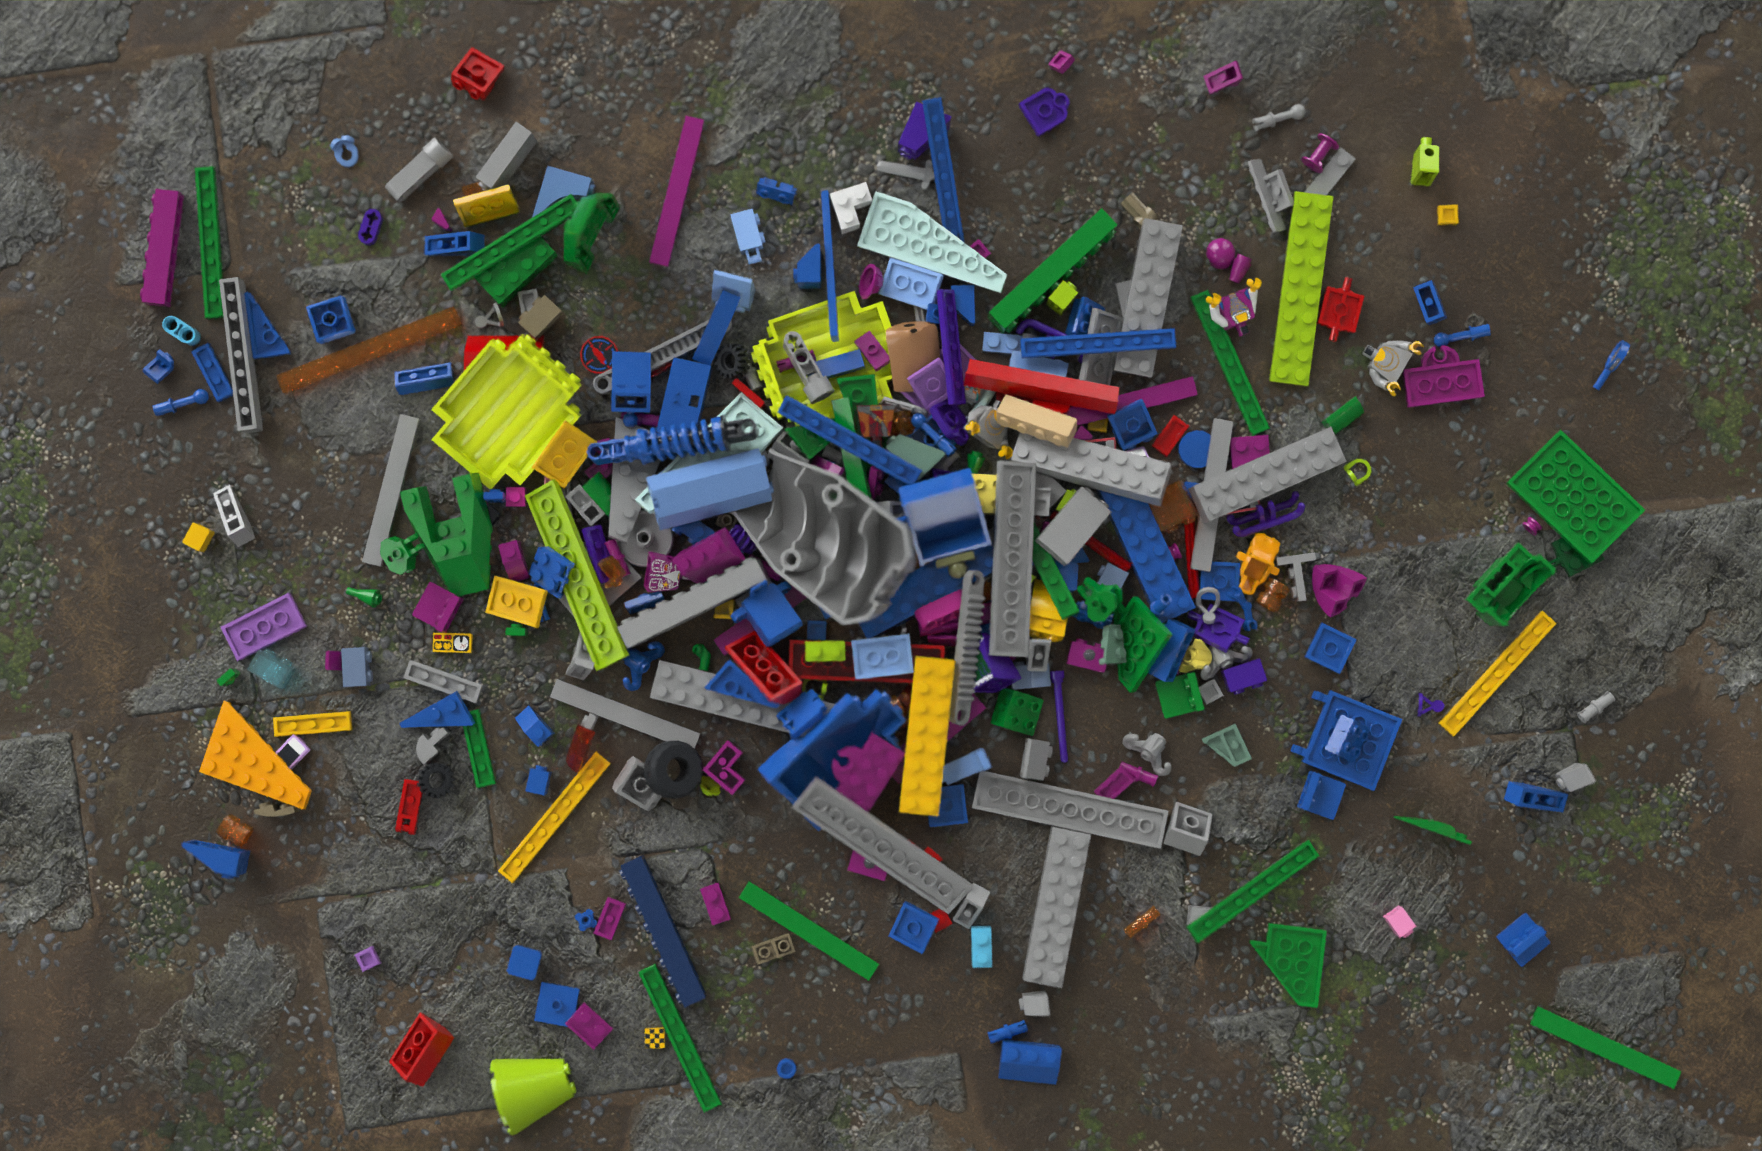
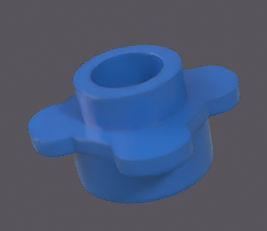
M591 909L575 915V919L579 923V930L581 931L597 925L593 910Z

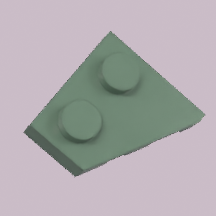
M1103 626L1101 649H1104V656L1099 659V665L1126 663V650L1123 644L1121 626Z
M1236 723L1202 738L1205 744L1234 767L1252 759Z

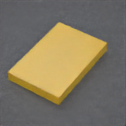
M509 184L453 200L464 227L520 212Z
M565 420L532 468L548 479L556 480L565 489L588 457V446L592 443H597V441Z
M494 576L485 613L539 628L548 590L500 576Z

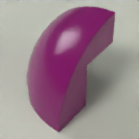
M1314 565L1312 573L1315 597L1322 610L1329 617L1344 611L1347 608V602L1351 597L1356 598L1360 594L1367 580V577L1337 565Z

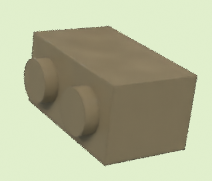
M545 295L542 298L539 296L532 303L533 307L520 315V321L518 322L536 341L563 314Z

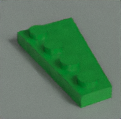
M875 374L836 378L843 398H852L858 433L862 436L856 405H878Z

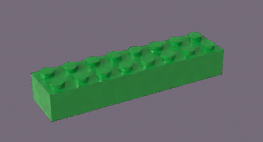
M1101 208L989 312L987 317L989 321L1002 334L1006 331L1008 333L1012 332L1017 327L1019 319L1025 320L1031 314L1032 307H1039L1045 301V295L1048 293L1051 295L1062 280L1066 282L1073 275L1072 273L1076 267L1080 269L1087 262L1086 260L1090 254L1094 256L1101 249L1100 247L1103 242L1107 244L1115 236L1117 223Z

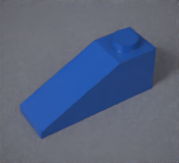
M466 231L425 236V255L470 256L484 248L485 235Z
M1509 781L1504 800L1519 807L1563 812L1568 794Z

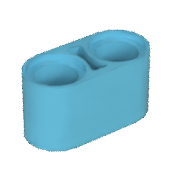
M168 316L163 320V329L181 342L190 346H195L200 342V333L174 316ZM176 321L177 327L171 330V324ZM189 332H192V333H193L192 339L189 340V341H187V339H186L187 334H188Z

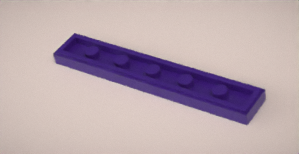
M940 289L936 291L948 405L966 404L955 293L954 290Z

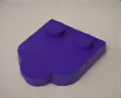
M1044 88L1020 102L1018 106L1039 137L1065 121L1069 98L1064 93H1056L1051 88Z
M948 399L929 408L932 418L937 422L948 439L954 440L960 446L967 443L969 435L963 428L968 420L958 405H948Z

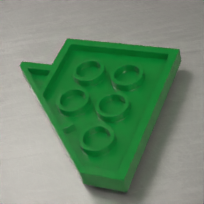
M1138 596L1132 597L1126 608L1120 603L1113 612L1114 625L1121 626L1123 644L1126 650V663L1117 664L1119 681L1130 693L1136 692L1173 635Z
M1268 922L1266 942L1249 940V943L1298 1006L1318 1008L1327 930Z

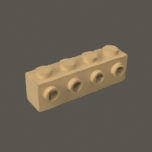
M1005 395L996 411L997 423L1001 426L1035 436L1040 440L1044 439L1057 446L1068 448L1077 431V419L1009 395Z

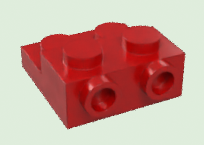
M471 47L451 73V82L457 90L464 89L469 92L473 99L478 100L480 98L484 101L494 88L495 81L504 71V65Z

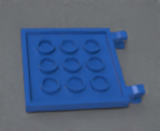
M1329 690L1328 695L1313 691L1311 698L1324 702L1307 749L1292 744L1290 752L1303 756L1301 762L1375 791L1402 719ZM1341 714L1354 718L1369 728L1368 737L1363 742L1360 754L1353 763L1325 750Z

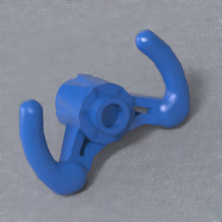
M656 641L648 644V648L651 651L640 652L636 648L627 649L629 656L622 660L630 668L633 682L630 683L628 677L623 678V686L627 690L636 691L640 688L642 674L650 668V662L663 656L665 652L663 644Z

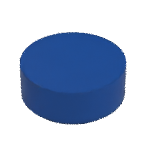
M784 1058L778 1063L777 1072L779 1076L789 1079L795 1075L796 1064L792 1059Z

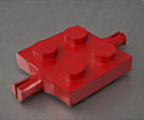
M1345 277L1343 288L1327 286L1317 324L1332 329L1329 341L1337 342L1339 331L1353 334L1356 331L1364 295L1356 294L1350 290L1353 279Z

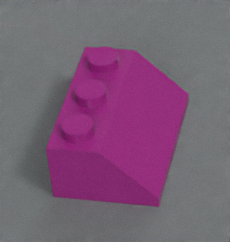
M725 527L680 551L672 560L682 576L696 584L706 582L708 578L716 574L719 575L725 572L724 570L736 566L746 559Z

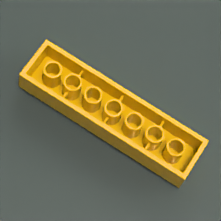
M925 656L915 657L899 812L938 816L954 659Z

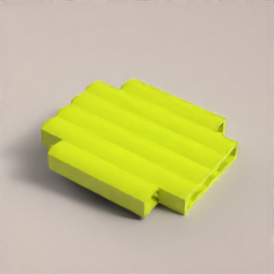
M855 291L838 296L839 342L831 341L828 300L768 321L769 326L766 329L769 337H774V339L769 341L766 338L760 340L759 344L752 346L754 351L751 352L754 363L758 362L760 369L757 370L760 381H765L766 387L763 390L766 398H771L773 405L769 407L773 417L777 416L778 420L786 418L777 413L786 395L802 404L807 403L808 407L830 419L835 418L831 400L843 398L836 378L875 374L878 404L884 397L892 398L887 382L892 381L890 363L876 372L862 353L865 369L828 379L834 392L827 398L811 404L803 390L805 386L795 368L780 373L776 361L789 358L783 348V341L785 335L791 331L797 332L801 336L809 351L813 350L816 361L858 350L854 341L868 331L874 335L889 355L886 330L892 326L883 301L861 308ZM789 340L788 343H792L795 347L796 341L792 342L791 340Z
M522 334L508 348V351L505 349L506 345L501 340H490L431 409L446 422L431 440L470 473H479L481 482L489 489H492L505 473L521 485L533 472V464L563 422L566 420L573 425L581 416L579 413L580 409L574 403H567L582 386L579 383L581 381L580 378L574 373H567L564 370L566 368L565 365L558 360L556 362L552 360L550 352L543 347L541 349L535 345V339L528 334L526 336Z

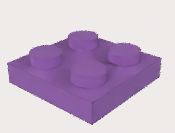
M940 358L930 362L907 378L923 408L927 411L932 406L948 398L945 368Z

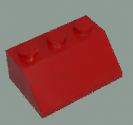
M419 1013L389 1060V1063L405 1081L424 1087L455 1037L445 1027L425 1014Z

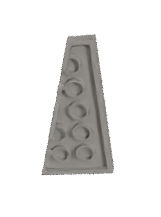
M616 417L614 439H624L627 435L636 436L638 429H647L637 425L632 428L626 427L623 419ZM658 458L654 463L643 465L640 459L634 460V462L627 460L613 463L608 537L625 544L627 543L641 509V506L635 499L648 487L646 477L655 475L660 463Z

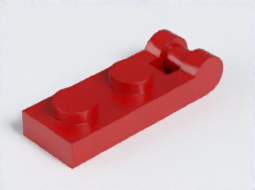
M404 779L395 832L402 833V831H405L410 835L416 834L423 792L419 790L420 787L417 786V783H419L417 780ZM404 818L411 819L410 825L404 824Z

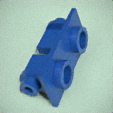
M766 177L764 179L760 178L757 183L756 195L777 200L783 204L793 205L797 188L782 182L778 188L776 187L777 181Z
M1077 601L1076 605L1080 612L1073 615L1077 620L1091 623L1099 629H1103V626L1111 624L1114 614L1109 615L1105 621L1093 622L1088 618L1085 601Z

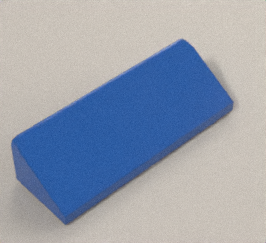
M451 362L395 372V387L399 395L450 387L455 382Z

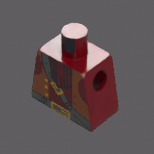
M856 405L862 437H870L871 442L882 447V436H890L894 405Z

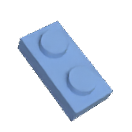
M984 332L982 352L1011 355L1012 351H1020L1022 335Z

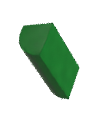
M1355 396L1321 421L1326 429L1331 427L1336 435L1364 414V409Z
M598 471L582 485V488L604 513L609 516L612 485Z

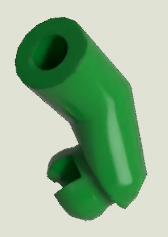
M695 644L692 651L701 660L699 670L708 671L711 653L703 644Z

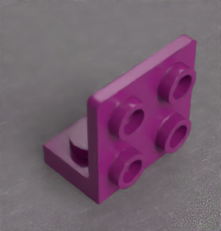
M429 582L412 615L435 627L436 630L446 633L464 599Z

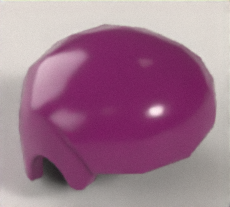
M1214 239L1207 246L1206 257L1212 267L1225 269L1233 263L1235 248L1227 239Z

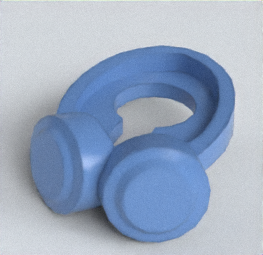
M346 135L342 136L341 139L336 138L331 142L330 148L334 151L336 160L341 165L352 167L357 163L359 155L354 145V138ZM343 145H346L347 150L352 152V158L348 161L342 159Z

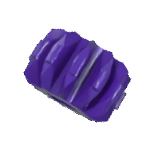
M735 524L730 529L729 533L740 550L747 554H752L757 549V546L742 525Z

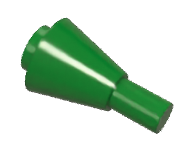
M972 451L971 454L967 453V468L971 469L972 474L979 472L986 459L982 457L983 453Z
M348 587L346 590L347 595L357 597V599L372 608H375L382 601V594L379 589L357 590Z

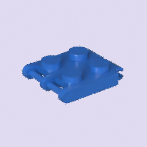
M549 546L538 547L534 557L536 561L535 563L532 562L528 573L532 577L531 581L538 583L540 587L561 599L565 583L567 584L569 581L568 575L575 564Z
M811 689L807 693L804 691L782 709L776 717L784 723L783 727L789 730L791 738L797 739L824 717L823 713L828 708L814 690Z

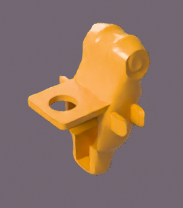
M1255 533L1246 554L1239 551L1236 555V558L1242 561L1239 587L1247 595H1253L1256 592L1257 586L1264 583L1270 573L1277 576L1280 571L1279 568L1274 566V560L1279 552L1281 543L1276 538H1271L1265 533Z

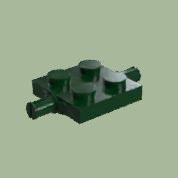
M1563 538L1551 543L1556 558L1549 561V563L1553 564V567L1560 565L1566 571L1568 577L1604 560L1601 554L1592 564H1589Z

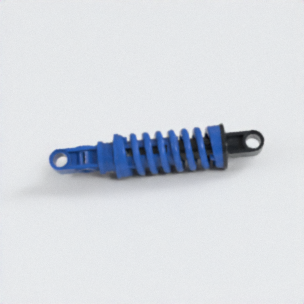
M721 415L720 417L711 418L712 427H707L706 420L702 419L700 422L701 429H697L695 421L690 423L691 430L687 428L684 422L680 424V429H677L675 424H671L670 431H667L665 426H661L658 433L654 427L650 428V434H648V430L638 429L636 436L627 435L624 439L592 443L587 448V455L596 465L620 463L627 460L634 462V460L638 459L641 460L643 465L654 463L657 458L660 461H665L667 456L673 460L677 458V455L685 458L687 453L690 456H695L697 452L704 455L708 450L711 453H715L718 448L721 451L729 452L731 451L732 443L755 440L759 435V429L752 419L746 418L727 422L725 415ZM747 427H753L751 432L745 433ZM601 451L600 456L594 457L595 452Z

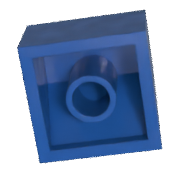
M815 244L797 263V269H793L794 283L798 284L799 289H821L820 244Z

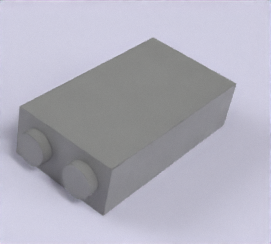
M515 122L477 174L478 185L483 191L505 186L537 143L532 132L518 122Z
M1081 487L1074 493L1035 540L1036 543L1063 566L1072 560L1111 513L1108 509L1109 506L1104 501L1097 500L1094 497L1095 494L1087 487Z

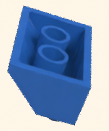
M1002 1040L998 1078L1056 1085L1061 1059L1060 1045Z

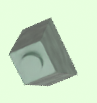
M901 434L897 437L893 435L886 442L887 446L885 448L887 451L922 469L916 482L923 478L946 455L939 449Z

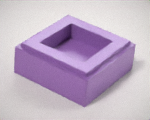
M374 946L355 954L362 972L381 964Z

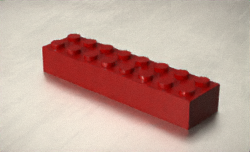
M790 640L789 668L799 679L913 683L914 673L856 679L851 642H845V661L806 662L805 642L820 641ZM910 644L913 670L916 656L944 658L945 645Z

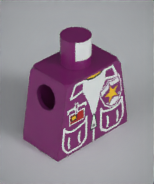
M648 551L644 587L647 592L676 590L679 586V580H689L682 576L672 560L674 557Z

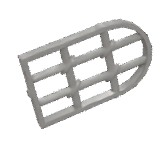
M884 397L878 404H893V416L911 420L914 415L913 412L921 413L926 418L928 416L927 410L922 407Z

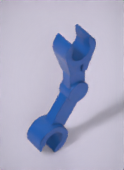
M1232 586L1235 590V595L1233 592H1227L1230 599L1238 602L1244 610L1245 623L1243 629L1245 631L1257 629L1258 624L1252 616V604L1245 599L1240 587Z

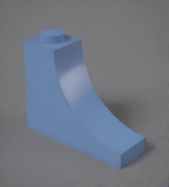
M547 166L532 217L570 194L575 199H581L582 197L594 194L595 185L592 178Z
M978 748L945 764L943 767L942 783L946 782L949 785L974 773L990 768L991 765L984 750Z

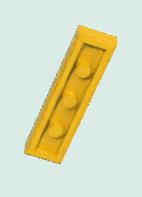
M351 711L273 718L274 737L352 730Z

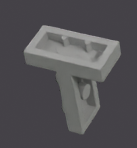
M1315 552L1278 557L1274 560L1275 566L1290 564L1288 576L1293 582L1291 596L1295 598V602L1306 600L1301 563L1316 560Z
M579 632L573 658L567 668L566 675L585 680L593 670L595 662H592L581 632Z

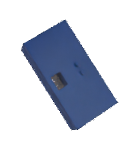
M673 358L656 429L657 433L660 432L661 426H665L666 430L670 431L671 424H675L676 428L680 429V424L683 422L691 430V421H695L697 429H699L713 370L710 365Z

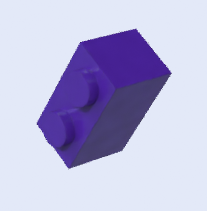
M1260 658L1221 670L1227 692H1233L1234 695L1245 692L1244 688L1249 686L1252 689L1263 686L1262 682L1267 681Z

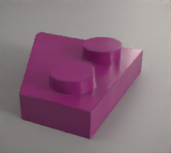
M1268 435L1231 437V470L1269 454Z

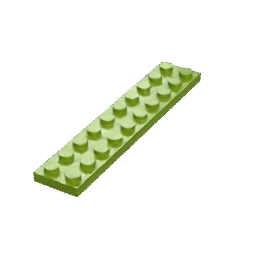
M1295 191L1269 382L1308 386L1333 196Z
M551 480L525 495V498L545 547L549 546L575 564L574 568L570 570L568 575L569 581L567 584L565 583L563 591L592 662H595L594 667L596 671H600L629 656V653L617 628L560 485L556 480Z

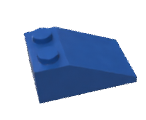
M198 840L182 842L183 848L214 872L222 874L224 878L233 879L246 873L250 850Z

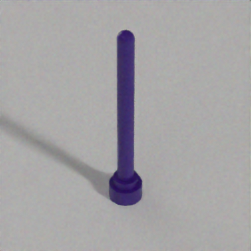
M1064 670L1050 671V679L1054 683L1060 760L1066 763L1068 761L1061 686V682L1065 678Z

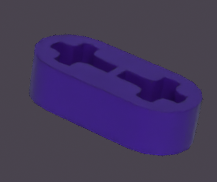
M369 209L364 214L358 237L365 245H373L378 238L383 222V216L378 210ZM375 214L378 220H374L371 226L372 221L369 217ZM370 229V234L372 235V238H368L366 241V238L363 237V235L368 234Z

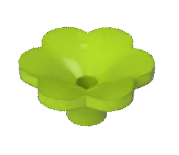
M702 776L700 784L702 793L708 796L719 795L721 785L710 776Z

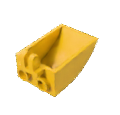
M1035 579L1030 602L1029 636L1032 639L1051 640V642L1062 641L1067 619L1062 621L1043 581Z

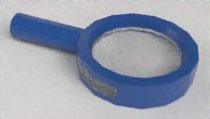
M1621 340L1615 346L1606 361L1605 369L1593 386L1595 389L1600 390L1611 372H1614L1619 367L1629 350V343Z

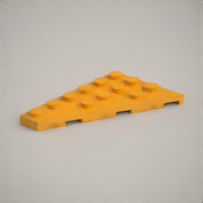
M223 701L199 772L295 807L306 809L312 790L273 751V748L260 737L259 733L245 720L243 715L238 713L230 702Z

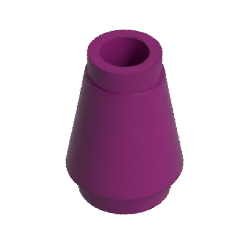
M1237 254V257L1233 260L1229 280L1240 284V281L1251 267L1252 259Z

